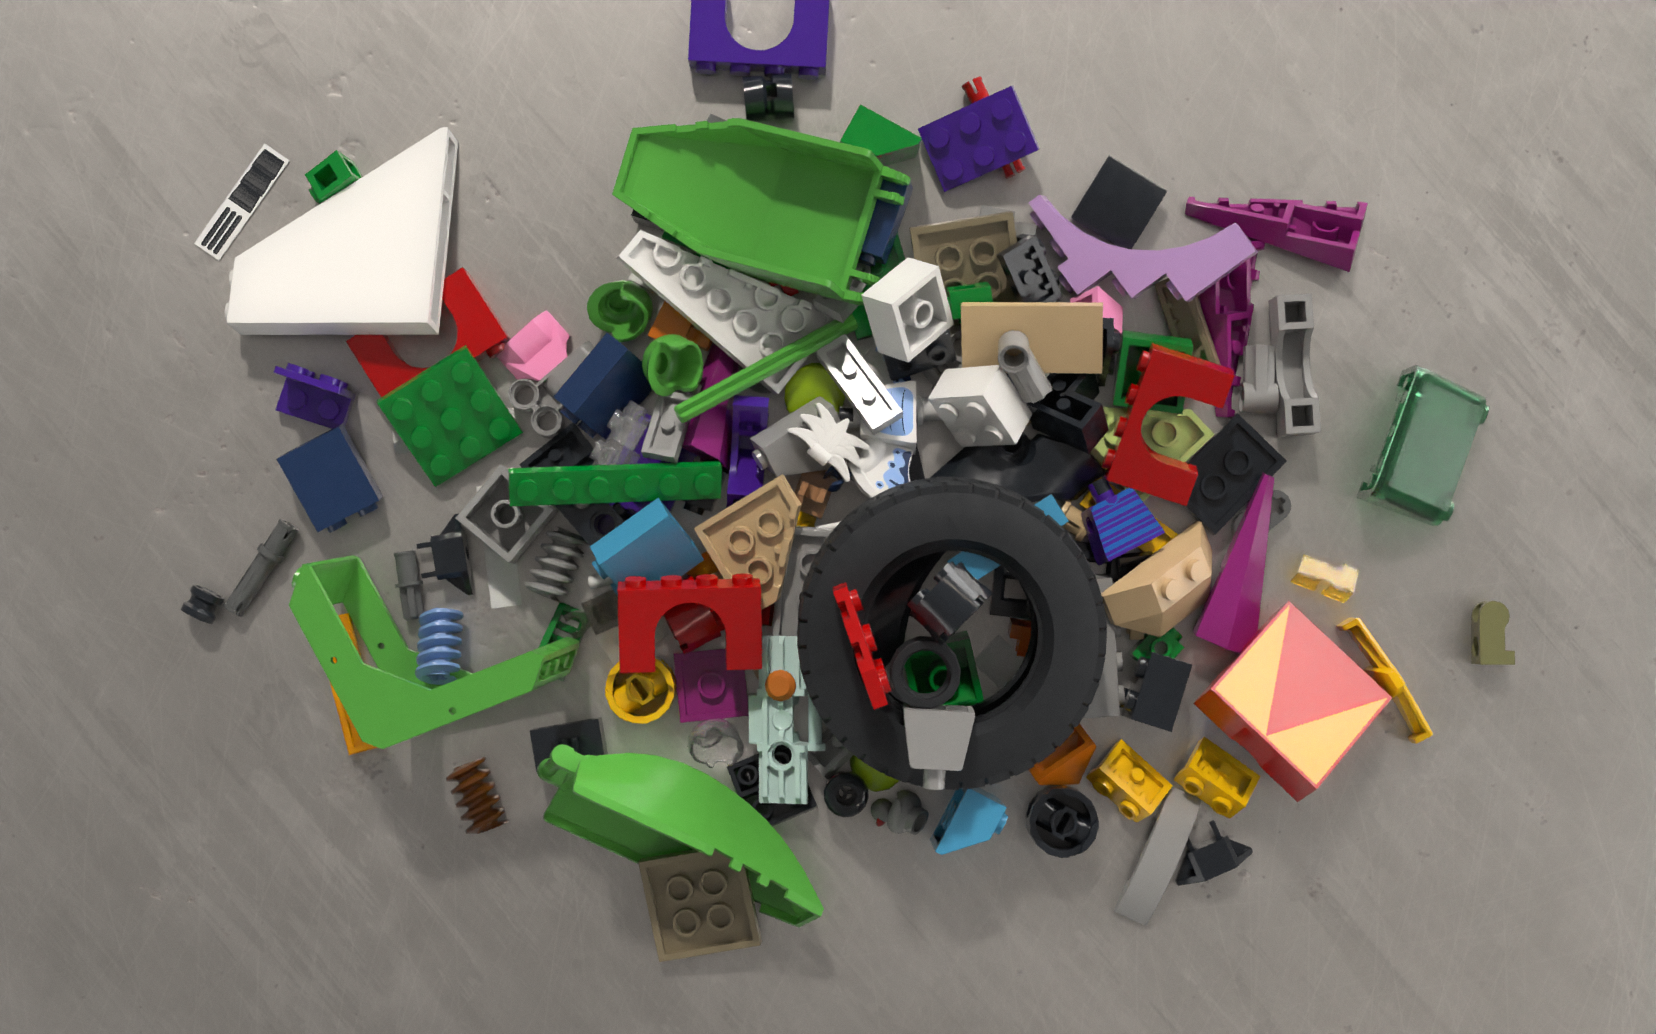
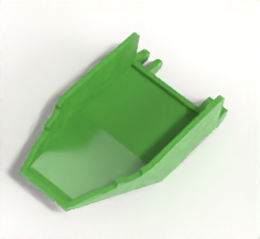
M732 118L724 122L709 123L708 121H700L692 125L677 126L676 124L632 128L612 195L698 254L735 271L763 281L855 305H864L861 296L863 292L851 291L850 287L853 279L867 285H874L880 280L875 275L856 270L876 201L879 199L886 203L903 205L905 199L898 193L880 190L882 181L885 179L898 185H909L911 178L904 173L884 166L875 154L866 148L746 119Z

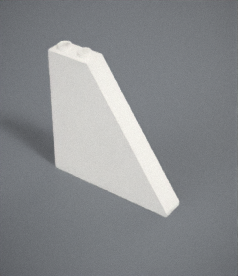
M439 128L235 257L234 269L229 274L230 300L225 306L227 324L240 335H439L458 141L449 128Z

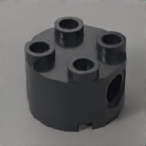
M952 561L948 562L933 577L937 585L931 591L927 588L922 589L907 604L912 609L909 615L918 621L940 646L985 603L980 596L986 601L993 594L991 590L972 576L962 562L957 565Z
M1048 785L1043 790L1037 792L1029 802L1025 815L1026 829L1035 844L1048 855L1059 858H1068L1069 856H1075L1086 851L1095 841L1099 829L1097 811L1092 801L1076 788L1066 785Z

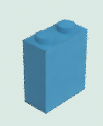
M659 498L590 546L596 558L592 562L593 567L602 579L609 577L613 581L610 585L617 596L618 582L625 581L626 577L643 576L646 577V581H661L662 576H682L704 560L694 541Z

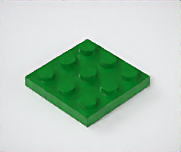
M466 345L377 400V404L435 487L523 433L521 427Z

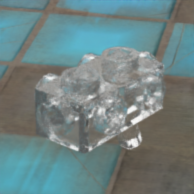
M630 400L623 412L616 409L607 425L612 430L606 442L599 439L590 455V458L595 460L592 465L636 464L640 455L634 450L651 421L646 416L648 412L646 408Z

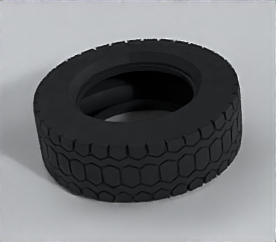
M933 477L914 480L892 487L868 499L848 514L829 534L813 559L803 584L798 608L797 647L801 673L809 697L822 721L837 740L858 759L880 773H885L886 776L904 783L907 782L911 785L923 787L924 769H913L909 765L902 709L903 703L906 702L891 687L892 692L886 693L888 705L873 709L832 587L846 582L849 591L857 589L864 609L857 613L861 624L865 625L868 622L873 602L882 586L895 572L919 557L944 551H964L991 559L1008 570L1019 581L1026 595L1031 616V636L1024 660L1013 678L993 696L970 705L974 709L975 719L963 769L961 771L946 770L944 789L959 790V788H963L964 790L1011 779L1010 777L1013 775L1017 776L1034 767V764L1037 762L1039 764L1056 751L1055 748L1060 747L1074 732V728L1079 725L1088 711V706L1092 703L1101 680L1106 655L1107 623L1102 594L1088 560L1069 533L1050 515L1046 516L1043 510L1035 506V503L1017 492L991 482L967 477Z

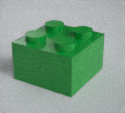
M1122 330L1112 394L1113 405L1129 407V404L1125 403V399L1131 383L1137 385L1141 372L1137 371V365L1143 350L1149 352L1151 344L1154 343L1192 356L1193 344L1191 339ZM1172 396L1164 398L1155 403L1149 410L1183 414L1185 397Z

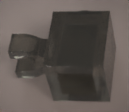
M610 588L581 603L584 611L574 610L563 615L565 622L572 618H577L581 621V629L571 633L574 639L583 636L590 627H592L595 635H598L618 626V596Z

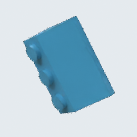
M979 787L955 790L930 838L935 852L943 855L988 841L993 833L999 835L1008 819V815L1005 814L1007 807L998 797Z

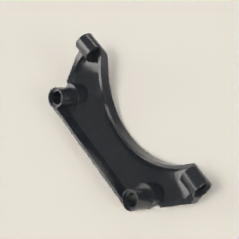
M1022 432L1018 442L1013 445L964 447L930 478L967 477L987 481L1017 492L1031 502L1041 501L1050 494H1052L1055 500H1077L1088 490V485L1097 481L1106 473L1090 454L1042 434H1037L1030 440ZM946 551L922 556L904 565L889 578L877 594L869 612L867 624L869 623L878 649L872 652L874 660L881 658L884 667L891 662L896 649L905 642L909 613L912 610L907 604L919 593L931 570Z

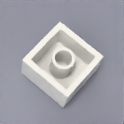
M908 257L861 295L877 351L905 362L911 361L954 325L940 269L936 265Z
M999 365L945 369L928 398L938 416L946 424L961 447L1016 444L1032 416V412Z

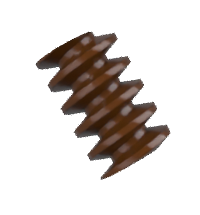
M486 757L458 766L446 777L448 782H458V785L451 790V794L463 795V798L455 804L456 808H468V811L460 817L461 821L473 822L465 830L466 834H480L509 822L508 820H498L505 813V808L493 807L500 800V795L488 794L496 786L495 782L483 780L491 773V770L478 767L486 760Z

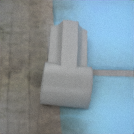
M1012 330L1004 333L998 342L999 366L1008 373L1024 403H1035L1044 399L1052 391V386L1030 349L1028 337L1020 331ZM1016 348L1021 350L1022 353L1011 356L1006 351Z
M1251 345L1243 347V382L1240 384L1238 398L1240 413L1276 414L1279 404V389L1277 383H1274L1275 346Z

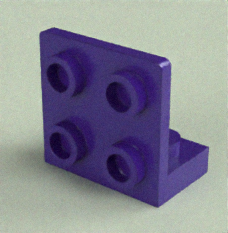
M287 363L286 369L275 366L273 373L286 377L275 409L276 411L331 429L342 423L346 426L356 397V393L347 390L348 383L324 374L320 375L319 380L314 379L315 372L291 363Z

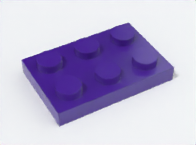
M1009 86L918 128L944 192L1040 150L1014 86Z

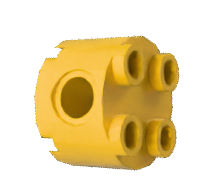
M655 656V672L620 673V664L618 662L610 670L605 687V697L610 709L620 719L637 724H647L659 719L672 706L677 695L676 678L672 668L662 658Z

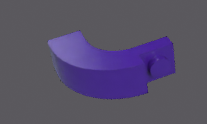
M734 395L726 508L764 486L765 469L761 470L752 456L755 448L750 438L768 428L769 398Z

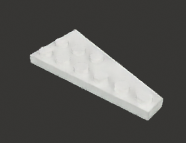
M642 230L634 236L616 258L744 369L835 320L816 310L815 306L808 301L796 299L780 292V289L733 269H726L713 263L710 259L703 256L698 257L680 249L675 244ZM808 356L760 381V383L774 395L779 394Z

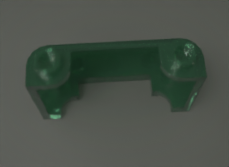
M1414 365L1401 372L1397 386L1402 388L1404 392L1397 394L1395 401H1398V405L1377 463L1371 466L1370 472L1375 474L1370 476L1368 483H1361L1356 498L1428 525L1438 526L1442 521L1447 522L1453 513L1455 503L1452 502L1454 492L1479 424L1482 425L1485 422L1490 407L1486 405V397L1429 369Z

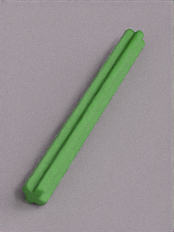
M850 314L843 323L835 319L674 407L677 418L680 422L685 423L816 352L843 334L851 333L858 327L855 318Z

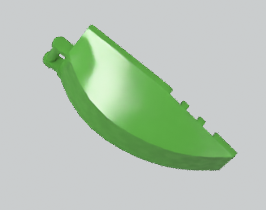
M564 744L556 746L551 751L550 758L544 759L538 765L537 774L540 779L558 787L544 812L543 820L637 864L641 858L694 849L710 857L715 850L731 859L728 866L730 869L736 872H740L742 866L748 869L754 902L761 904L759 913L796 927H801L821 917L824 908L804 869L779 833L749 803L708 774L682 762L657 755L620 753L584 756L575 752L574 748Z

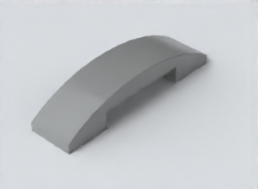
M1171 787L1156 813L1157 820L1131 879L1126 881L1114 912L1147 925L1178 865L1193 828L1201 799L1176 787Z

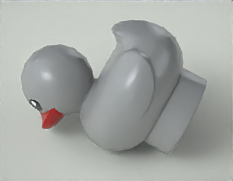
M908 790L897 792V799H895L893 804L889 800L881 798L874 801L871 806V814L876 820V825L880 827L887 822L888 828L898 834L910 832L913 835L918 834L924 828L929 817L928 811L922 808L919 796Z

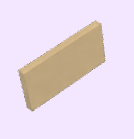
M1103 302L961 303L962 368L999 365V339L1004 333L1014 330L1020 331L1028 337L1030 349L1044 373L1102 374ZM1012 348L1007 350L1006 353L1016 356L1022 353V351Z

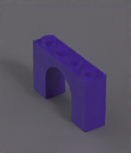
M691 0L689 66L696 69L695 72L700 74H715L716 70H730V74L735 76H749L750 72H764V76L770 78L772 75L784 73L798 74V78L805 80L818 79L819 75L826 76L830 0H795L794 21L790 33L780 44L766 50L749 49L734 40L726 26L728 0Z

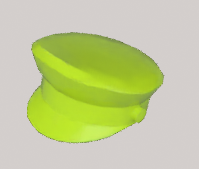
M810 363L797 370L787 382L784 400L786 409L791 414L820 396L831 403L838 414L840 407H843L845 396L821 363Z

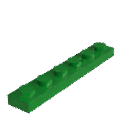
M720 461L508 468L509 505L512 507L654 501L657 498L661 501L721 499L722 465Z

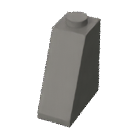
M819 396L751 437L750 440L755 448L752 456L761 470L766 468L776 477H779L782 474L786 476L827 470L832 465L828 463L824 466L820 465L807 453L809 449L807 444L798 436L789 433L787 429L798 427L810 430L809 426L799 415L810 414L820 418L815 407L816 403H821L830 412L835 422L838 423L841 420L834 406Z

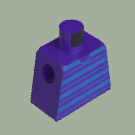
M1106 477L1087 486L1096 505L1081 512V517L1098 566L1165 533L1134 489L1128 488L1115 495Z

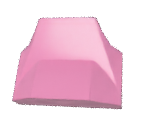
M546 310L532 319L504 345L505 349L496 357L517 380L531 379L539 382L568 357L567 340L571 336Z

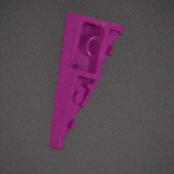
M1250 240L1257 251L1264 250L1265 242ZM1258 253L1199 295L1201 309L1219 361L1222 366L1231 368L1235 375L1223 409L1215 407L1217 417H1232L1235 415V410L1232 409L1233 388L1240 387L1241 377L1236 376L1239 357L1243 356V347L1247 346L1254 309V304L1251 303L1252 282L1259 281L1260 271L1255 270Z
M715 343L712 344L703 366V375L699 383L702 386L700 392L739 372L738 363ZM734 396L690 419L682 448L701 457L700 461L702 462L720 461L722 471L726 474L730 470Z
M1262 473L1222 560L1219 575L1193 629L1195 636L1241 653L1244 645L1258 631L1274 477Z

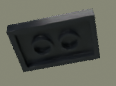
M1236 413L1188 462L1196 466L1198 476L1187 506H1182L1198 521H1201L1203 526L1212 535H1216L1251 499L1262 473L1273 476L1287 460L1248 422Z

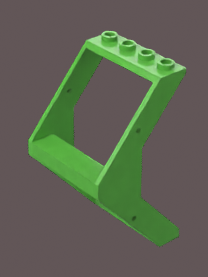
M352 555L302 564V567L297 569L292 579L294 591L289 603L290 609L361 740L380 749H385L523 695L570 674L581 641L574 638L565 637L475 673L460 668V671L450 673V676H454L457 680L445 685L428 684L416 678L415 670L419 666L416 662V657L419 652L408 648L360 557ZM334 604H344L378 668L363 663L333 607ZM380 643L384 644L383 649L380 648ZM333 657L337 658V663L333 662Z

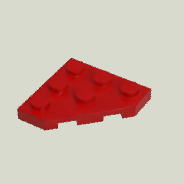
M846 582L832 587L837 605L840 607L843 623L851 646L854 648L857 664L873 709L888 705L886 693L892 692L882 659L874 660L872 652L878 649L869 623L862 625L857 612L864 609L857 589L849 591Z

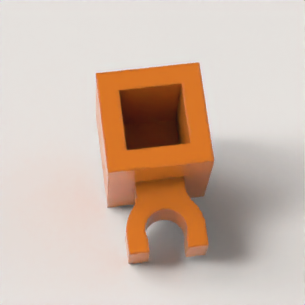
M664 301L648 333V337L651 340L668 334L680 335L689 341H693L699 348L707 352L713 343L701 331L695 329L694 325L666 301Z

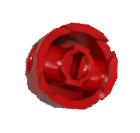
M689 575L683 580H696V578L693 579L692 576ZM699 603L679 604L669 609L663 615L675 640H678L679 647L684 655L709 641L721 637L720 632L725 630L719 615L712 609H709V607Z

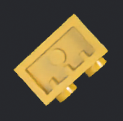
M1203 737L1196 744L1185 767L1176 774L1174 781L1181 785L1186 792L1195 795L1211 806L1216 813L1230 819L1246 807L1261 776L1209 739Z
M1122 739L1114 744L1101 763L1086 776L1099 794L1108 797L1118 806L1123 816L1134 822H1139L1150 816L1173 786Z

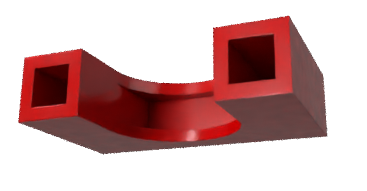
M462 267L444 279L442 300L453 315L457 325V341L451 354L466 345L477 363L487 356L490 359L496 358L505 349L504 345L511 339L465 268ZM355 335L346 341L381 397L429 368L408 365L401 358L387 335Z
M1152 343L1149 352L1143 350L1140 356L1137 371H1140L1141 375L1137 385L1131 383L1128 389L1125 403L1129 404L1126 416H1119L1113 436L1118 437L1114 450L1107 449L1102 468L1106 469L1107 481L1187 506L1198 476L1196 466L1161 455L1151 449L1141 434L1143 419L1147 411L1155 403L1172 396L1188 397L1223 409L1235 375L1231 368Z
M745 573L734 574L732 579H718L716 575L703 574L696 576V580H682L681 576L667 575L662 576L661 581H646V577L630 576L626 577L625 581L618 582L620 673L655 672V630L664 613L672 607L683 603L705 605L715 611L721 618L725 626L727 670L762 669L760 578H753V575Z

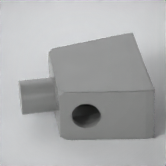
M903 703L902 709L910 768L924 769L923 788L943 790L945 789L946 770L961 771L963 769L975 719L974 709L972 706L940 705L926 709L916 708L908 703Z

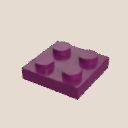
M725 648L693 651L686 655L683 653L673 654L680 723L749 716L745 670L726 669Z

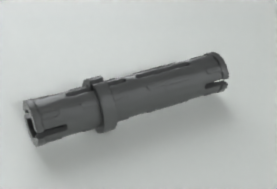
M283 519L278 520V524L264 544L260 543L257 550L259 553L228 600L223 604L228 611L233 614L236 611L237 616L243 617L244 612L277 563L281 564L284 557L282 554L296 533L299 532L298 528L289 522L286 524V521Z

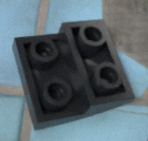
M1109 155L1071 218L1113 244L1132 249L1166 195L1167 190Z
M778 745L774 751L775 759L780 764H788L790 762L792 754L787 746ZM759 753L727 766L737 795L760 813L772 827L818 808L809 783L808 804L759 803Z

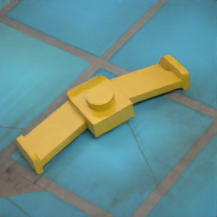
M1350 617L1336 625L1339 631L1347 630L1371 664L1363 669L1364 672L1392 697L1412 733L1408 736L1409 741L1417 744L1431 737L1433 733L1404 680L1362 620Z

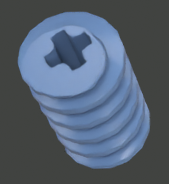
M433 608L420 615L419 624L422 627L418 630V636L421 640L417 643V649L420 653L416 657V662L419 666L415 670L416 678L428 684L445 685L457 680L454 676H450V673L460 671L461 666L451 662V660L459 659L461 652L452 649V647L461 645L462 639L452 636V634L462 632L463 626L453 621L461 620L464 617L463 612L448 608Z

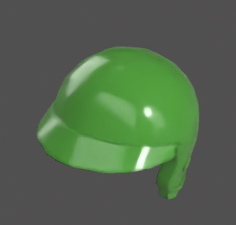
M618 280L603 284L594 290L587 302V312L589 319L596 327L612 333V337L621 343L637 338L645 330L652 318L653 304L647 291L639 284L632 281Z
M668 334L654 339L647 346L642 359V367L651 388L657 395L664 397L673 394L676 390L692 392L697 389L703 375V358L700 348L696 343L680 335Z

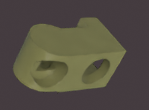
M1482 601L1476 604L1472 610L1471 664L1515 665V651L1505 650V627L1509 622L1510 615L1507 607L1501 602Z

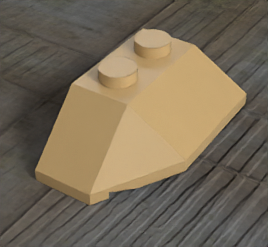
M1196 521L1101 593L1104 608L1111 624L1161 637L1207 601L1212 576V548L1202 522Z

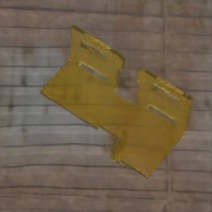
M1303 554L1299 570L1290 582L1315 591L1321 579L1331 584L1326 589H1323L1321 594L1345 603L1353 595L1359 570L1348 566L1346 563H1343L1337 569L1332 567L1331 564ZM1303 574H1306L1316 579H1311L1309 577L1304 576ZM1335 587H1339V588L1344 589V590H1346V591H1348V592H1344V591H1342V590L1336 589Z

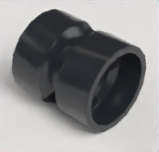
M791 74L772 75L768 81L763 76L743 77L746 120L754 122L766 121L768 115H772L775 120L794 119ZM767 96L777 97L773 98L772 100H767Z

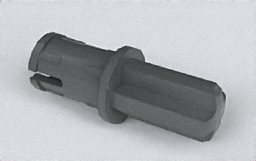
M415 550L394 553L398 584H395V588H399L403 618L405 620L419 619L420 615L424 613L420 585L423 584V581H419Z

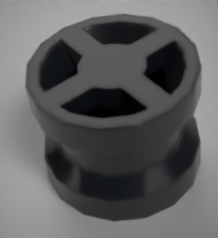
M193 584L190 589L191 597L189 601L183 603L181 610L200 621L213 624L216 618L214 612L217 607L222 606L225 598L212 590Z

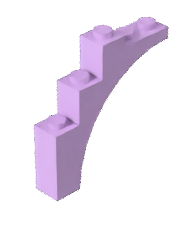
M1038 195L1029 202L1034 210L1030 213L1033 221L1041 230L1046 227L1053 239L1049 242L1061 258L1065 255L1068 257L1065 262L1058 266L1062 273L1058 278L1070 294L1073 291L1077 295L1082 294L1113 273L1116 277L1112 280V283L1123 297L1128 294L1131 298L1136 299L1168 276L1170 281L1166 285L1177 300L1183 297L1186 302H1190L1258 253L1237 223H1233L1209 238L1184 247L1157 251L1136 250L1107 244L1084 233L1064 218L1043 195Z

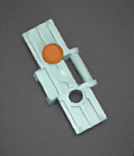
M762 635V669H759V688H757V693H749V744H757V752H759V803L808 804V751L826 750V743L822 742V719L809 697L801 673L797 636ZM807 695L808 742L800 741L799 731L794 730L795 705L799 704V696ZM778 745H785L791 750L792 757L788 764H780L775 759L774 751Z

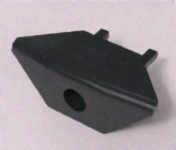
M454 514L440 535L431 536V542L416 544L417 549L432 548L435 571L421 573L422 579L437 577V580L446 579L465 594L473 595L472 568L467 537L463 524L455 519L458 514Z
M1212 820L1209 824L1215 835L1214 837L1192 846L1188 838L1186 843L1188 849L1175 882L1178 886L1208 881L1237 868L1253 853L1252 848L1229 839L1228 835L1225 837L1221 836L1215 821Z

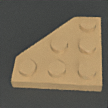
M783 474L694 528L724 579H732V575L741 573L751 574L753 578H760L761 610L780 599L801 508L799 499Z

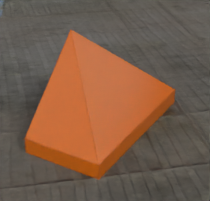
M1079 723L1063 744L1055 748L1056 751L1039 764L1038 762L1034 764V767L1028 771L1039 785L1079 784L1097 746Z

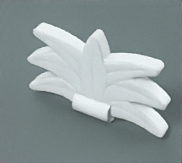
M816 403L815 407L820 418L810 414L799 415L809 426L810 430L794 427L788 428L787 431L798 436L809 447L807 453L820 465L824 466L826 463L832 465L839 472L843 480L849 482V471L844 459L851 462L855 467L860 468V458L854 447L868 450L869 445L858 437L846 433L850 422L849 419H843L836 423L830 412L821 403Z

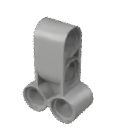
M590 341L580 345L536 384L528 379H519L509 387L508 398L511 404L520 412L532 413L531 425L544 438L551 439L555 437L565 427V420L560 412L564 406L553 396L594 349ZM523 388H532L534 398L531 403L526 405L519 404L517 402L518 392ZM547 413H552L557 417L556 426L549 431L542 430L539 425L540 418Z

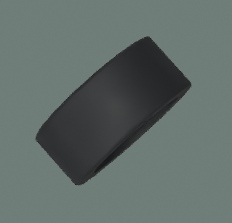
M918 636L905 641L896 649L891 659L890 678L895 692L904 702L916 708L931 709L943 705L955 694L960 684L961 669L955 653L946 643L940 646L933 637ZM920 651H932L938 654L944 660L947 668L946 679L943 685L936 691L928 694L912 690L906 684L903 676L904 665L907 659Z

